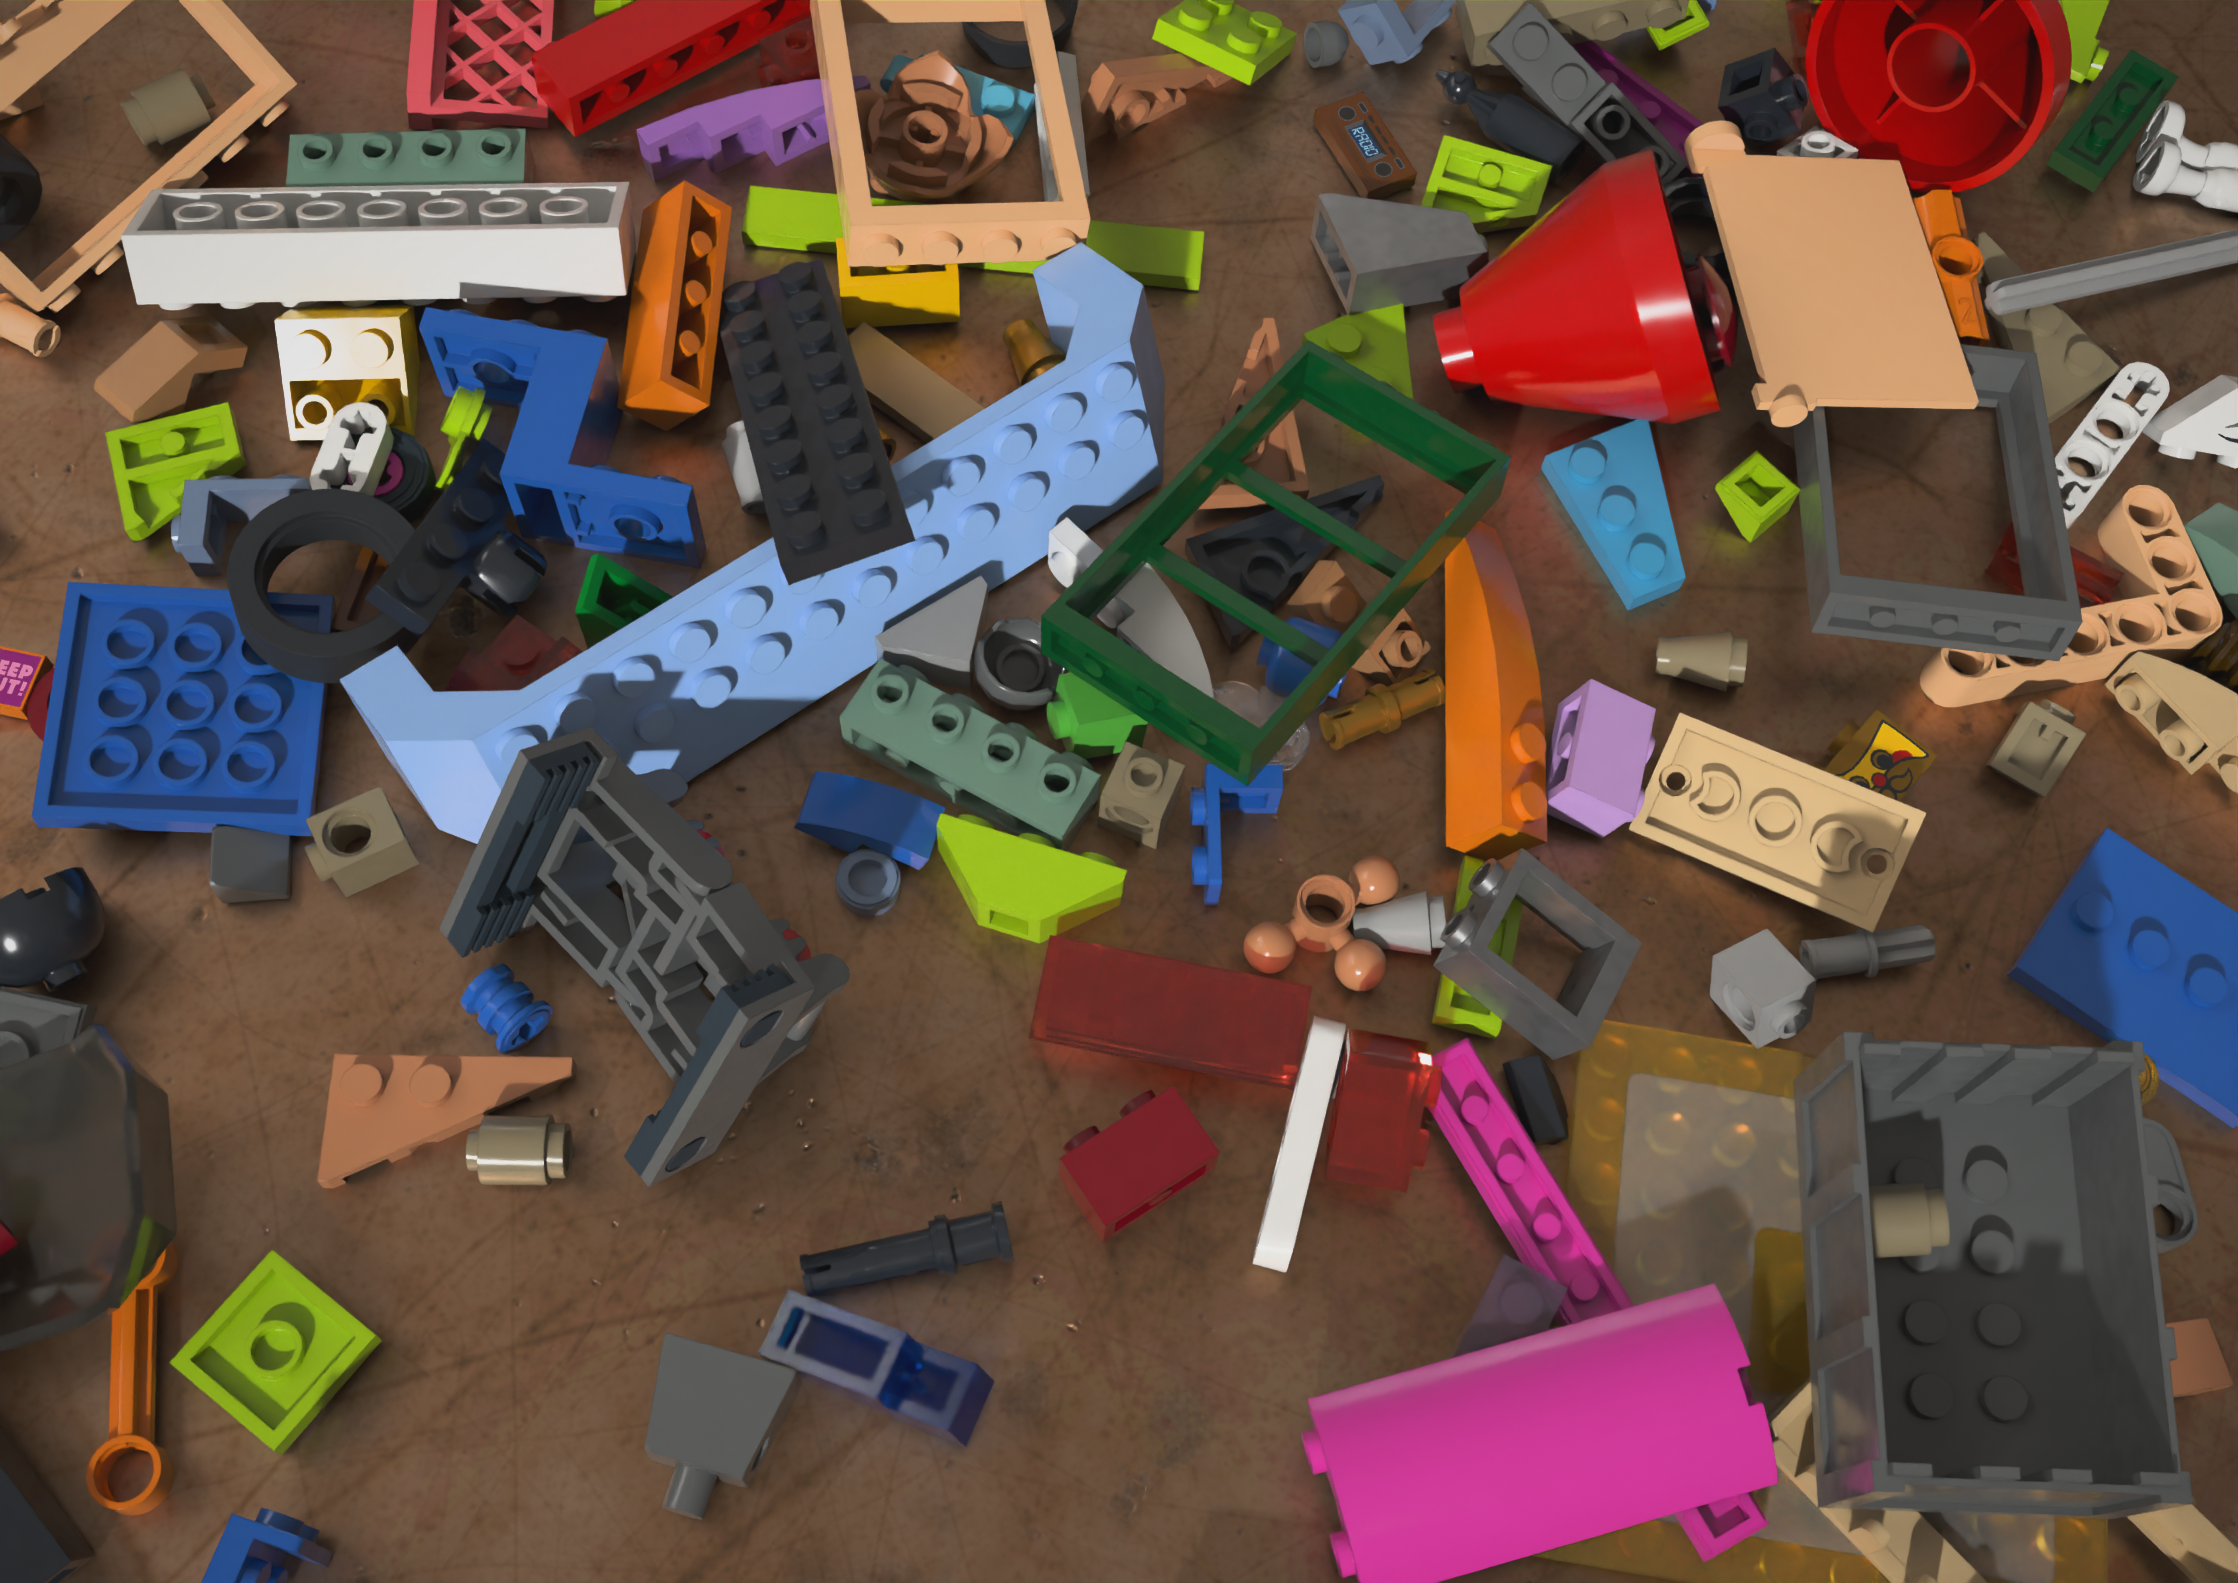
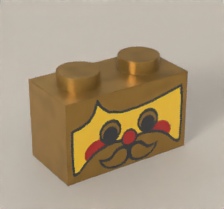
M1876 709L1861 727L1850 720L1827 748L1835 757L1825 768L1815 761L1811 766L1900 802L1938 755Z

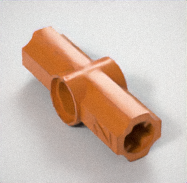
M1931 190L1926 195L1913 198V203L1959 342L1965 345L1986 347L1990 339L1977 281V275L1983 266L1982 253L1973 242L1969 241L1960 198L1954 197L1952 190Z

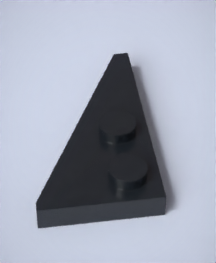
M1380 475L1305 499V501L1354 529L1383 499L1384 483ZM1275 509L1186 539L1185 553L1192 565L1271 613L1310 573L1319 560H1323L1337 545ZM1209 602L1230 648L1239 645L1254 630Z

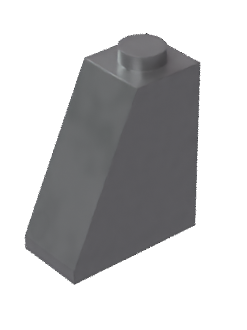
M1333 193L1318 194L1310 238L1348 315L1402 303L1403 307L1459 298L1460 287L1489 262L1487 242L1482 235H1478L1466 212Z

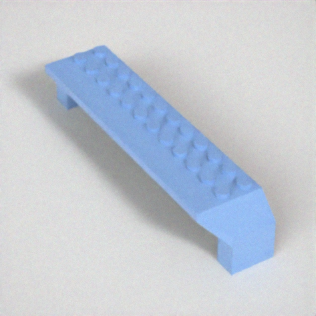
M1082 242L1033 270L1051 341L1066 354L1065 361L891 465L916 541L788 585L780 566L772 537L521 690L434 692L398 646L341 678L340 682L393 769L439 830L478 844L519 751L588 727H592L619 754L618 758L636 775L664 768L679 773L688 782L878 661L875 636L979 576H982L988 584V592L1048 555L1049 531L1066 517L1084 532L1163 482L1165 380L1143 284ZM580 826L572 844L594 841L595 839Z

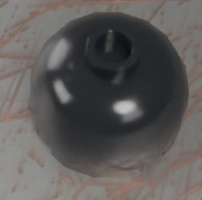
M73 867L44 877L45 882L50 888L49 891H46L45 888H38L25 893L23 888L0 899V986L25 989L44 983L51 993L68 986L88 973L82 962L99 948L105 932V912L97 890L83 867Z

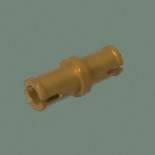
M1428 667L1421 670L1420 673L1386 687L1384 684L1379 683L1366 689L1364 697L1331 711L1327 710L1320 713L1319 725L1326 742L1330 741L1332 749L1338 750L1344 747V745L1378 730L1384 734L1400 728L1401 720L1445 703V686L1439 675L1434 677L1435 670Z

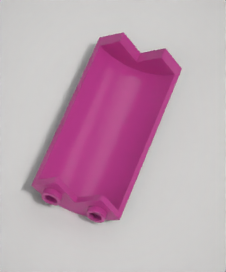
M1715 1283L1307 1399L1313 1429L1301 1432V1436L1313 1475L1326 1472L1336 1500L1342 1531L1330 1534V1540L1342 1578L1355 1575L1357 1583H1438L1778 1484L1775 1452L1763 1402H1756L1752 1396L1751 1385L1744 1371V1367L1751 1364L1735 1323Z

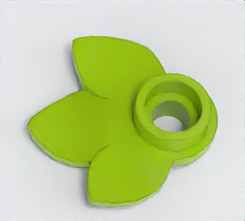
M462 386L457 388L440 428L441 432L449 435L448 442L451 447L434 490L444 492L462 468L466 439L468 437L477 441L480 439L493 408L483 403L486 390L476 387L474 391Z

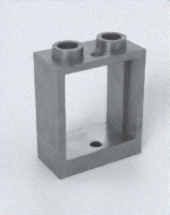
M1522 848L1498 861L1494 858L1487 860L1476 871L1469 883L1468 888L1473 894L1466 907L1457 912L1445 926L1441 934V940L1445 945L1433 966L1553 1060L1591 1047L1642 942L1525 849ZM1514 897L1582 950L1556 1001L1488 948Z

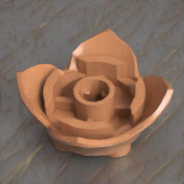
M939 50L908 63L896 74L888 93L883 96L870 89L854 91L865 163L871 174L870 184L876 192L882 195L894 196L909 202L938 205L955 204L959 199L960 192L997 168L1008 154L1014 140L1012 133L1001 120L990 114L976 116L973 113L970 89L963 75Z

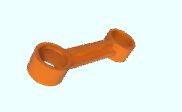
M140 1221L125 1222L110 1229L98 1242L93 1256V1266L98 1279L105 1286L113 1290L108 1441L96 1450L89 1461L86 1471V1484L90 1495L98 1504L124 1515L144 1514L160 1505L172 1488L175 1474L170 1455L165 1449L154 1442L158 1294L164 1291L173 1281L178 1269L179 1258L177 1249L169 1238L153 1226ZM152 1238L158 1247V1259L153 1270L145 1278L135 1283H121L117 1281L114 1267L116 1259L123 1248L135 1240ZM132 1450L149 1452L153 1460L154 1469L147 1488L133 1499L124 1502L115 1499L108 1487L109 1473L115 1462Z

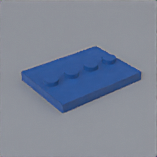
M2106 828L2095 839L2007 976L2106 1043L2111 1041L2143 1042L2144 1058L2147 1059L2152 1074L2234 1129L2238 1127V913L2123 837ZM2145 1060V1069L2149 1071L2148 1065Z

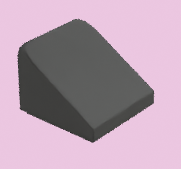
M230 826L213 827L209 876L211 889L222 903L290 898L292 837Z

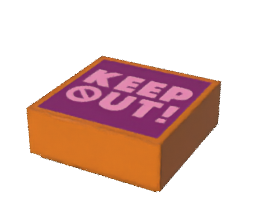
M0 646L1 715L28 720L27 708L30 695L38 681L47 672L52 670L54 666L46 655Z

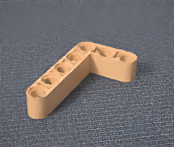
M2138 485L2130 488L2099 525L2097 533L2099 543L2124 600L2081 608L2083 622L2059 661L2013 656L2018 660L2016 662L2009 655L1939 647L1920 674L1921 689L1926 697L1943 707H1960L2110 678L2138 651L2172 661L2176 664L2188 661L2221 627L2223 614L2175 505L2169 496L2159 488L2150 485ZM1952 666L1957 667L1962 673L1957 672Z

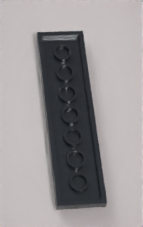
M819 258L808 263L794 262L783 267L779 273L753 282L740 281L728 286L722 292L719 330L778 559L788 585L916 541L822 259Z

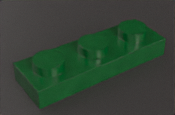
M2131 49L2055 148L2046 165L2094 193L2172 89L2179 76Z

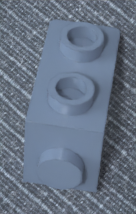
M1347 0L1338 10V13L1349 29L1352 39L1359 46L1370 65L1389 61L1401 64L1412 59L1422 50L1424 38L1433 28L1439 26L1451 16V7L1456 0H1413L1403 13L1400 11L1395 0Z
M280 474L270 479H238L232 476L218 475L208 480H185L181 515H175L171 523V538L175 551L183 554L196 576L221 575L227 522L250 521L260 511L276 501L293 494L312 490L310 478Z

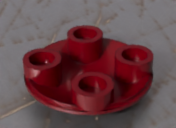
M1699 253L1697 254L1698 257L1695 258L1696 266L1685 271L1695 306L1705 302L1708 306L1712 322L1702 325V332L1711 362L1723 359L1725 365L1729 364V367L1733 366L1736 354L1738 332L1734 304L1724 280L1713 265Z

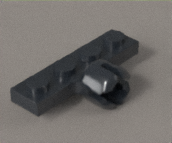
M485 438L365 597V600L419 638L431 625L455 589L459 587L464 588L467 593L496 614L510 616L518 609L512 602L518 603L528 599L539 585L540 576L538 573L544 577L548 567L543 554L513 532L507 531L504 526L505 518L512 509L500 477V471L506 454Z

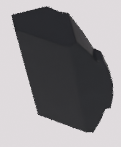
M1538 1053L1534 1056L1503 1063L1502 1066L1521 1124L1534 1145H1554L1568 1139V1114L1563 1095L1555 1075L1551 1072L1542 1054Z

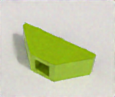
M941 813L937 822L938 850L978 925L1040 944L1121 905L1125 892L1127 870L1117 867L1113 860L1104 855L1093 852H1084L1081 855H1076L1057 849L1048 839L1036 834L1023 833L1019 837L995 830L991 823L974 815L962 814L956 818Z

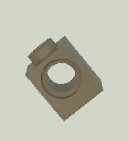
M1125 742L1101 793L1098 826L1157 849L1179 800L1185 765Z
M381 786L305 819L315 840L314 843L305 847L315 872L321 882L333 878L346 898L419 865V861L402 825ZM360 837H370L367 845L361 850L353 853H344L345 848L351 841Z

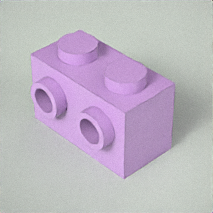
M1593 679L1587 681L1558 704L1546 761L1547 814L1600 838L1608 835L1624 823L1633 821L1639 814L1645 799V790L1641 785L1645 764L1651 757L1655 746V737L1651 732L1656 709Z

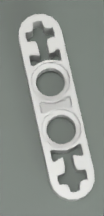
M2134 362L2121 369L2056 455L2055 463L2059 487L2062 492L2068 494L2062 502L2067 530L2080 516L2166 400L2170 391L2169 381L2165 374L2157 367L2149 363ZM2134 386L2144 391V394L2132 408L2123 401ZM2107 419L2115 422L2121 428L2123 438L2111 439L2105 436L2098 429L2096 420ZM2080 457L2087 460L2093 466L2095 476L2089 478L2077 475L2071 470L2068 458Z
M1313 1016L1252 1264L1284 1273L1288 1269L1344 1040L1345 1023Z

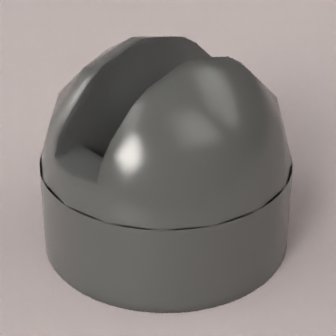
M1328 20L1310 22L1306 26L1303 36L1306 59L1314 68L1331 66L1340 62L1344 58L1350 42L1347 31L1338 22Z

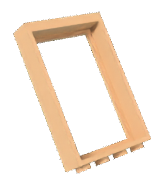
M810 0V11L848 267L1045 261L1053 259L1080 242L1086 245L1091 218L1045 0ZM1023 21L1059 201L872 206L844 23Z

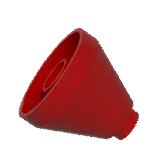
M1823 0L1813 19L1806 48L1807 85L1815 112L1824 130L1858 149L1857 159L1899 160L1909 191L1929 193L1931 190L1959 192L1975 188L1992 181L2014 166L2039 141L2054 122L2068 90L2072 65L2071 39L2062 0Z
M1652 148L1601 165L1460 287L1461 306L1433 315L1435 335L1450 385L1456 394L1484 386L1492 402L1676 424L1721 410L1697 308L1689 288L1683 255Z

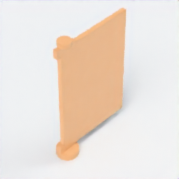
M1723 120L1705 123L1689 134L1684 144L1687 161L1692 173L1703 174L1760 381V383H1755L1751 390L1756 410H1769L1771 422L1777 427H1791L1802 422L1807 417L1808 411H1813L1816 406L1975 409L1979 400L1899 160L1746 155L1740 129L1734 123Z

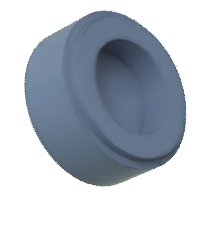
M861 849L846 856L838 866L835 877L838 898L842 905L851 913L862 917H874L887 912L897 902L901 893L900 871L896 862L890 856L874 849Z

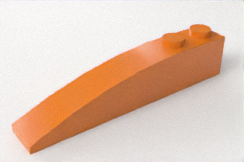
M1453 509L1445 512V518ZM1478 521L1445 559L1446 846L1484 861L1491 858L1498 861L1522 848L1528 850L1547 843L1545 722L1539 669L1530 624L1518 583L1496 529Z

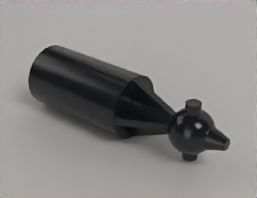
M1439 69L1436 72L1435 77L1443 87L1445 98L1456 105L1467 103L1486 138L1510 154L1551 165L1552 169L1548 180L1555 185L1561 183L1573 170L1586 146V142L1513 92L1505 94L1476 89L1474 78L1466 71L1449 72Z

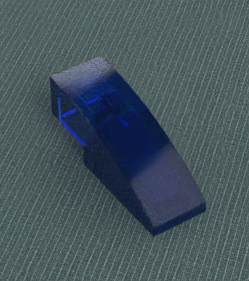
M789 1289L758 1352V1355L763 1359L795 1369L798 1376L837 1394L964 1447L968 1444L995 1382L977 1363L919 1343L902 1330Z

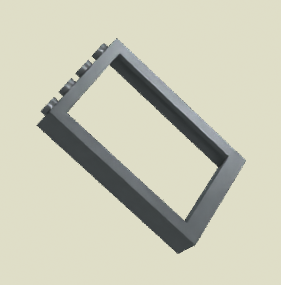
M1960 344L1979 400L1977 406L1995 408L2024 596L1841 575L1824 406H1816L1813 411H1808L1807 417L1799 424L1793 426L1798 488L1801 489L1799 501L1811 632L2043 660H2060L2083 620L2037 353Z

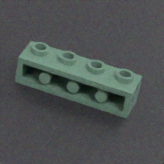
M499 127L487 130L436 129L433 131L409 132L382 130L370 133L319 132L316 134L290 135L286 187L535 183L536 165L526 129Z
M879 658L839 717L844 745L1014 836L1019 837L1023 833L1036 834L1051 841L1057 849L1067 851L1099 799L1101 775L1096 773L1092 765L1084 758L1072 752L1060 754L1041 744L1037 736L1026 727L1013 722L1005 725L985 714L983 708L973 699L958 693L951 696L932 686L921 672L908 665L896 667Z

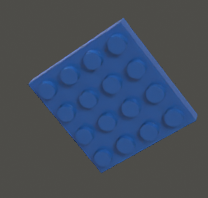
M68 582L32 818L37 827L212 833L213 827L230 826L288 836H312L305 819L315 815L328 683H317L292 677L261 659L247 643L241 632L229 590ZM267 592L268 602L287 622L309 631L333 633L332 623L336 614L334 595Z

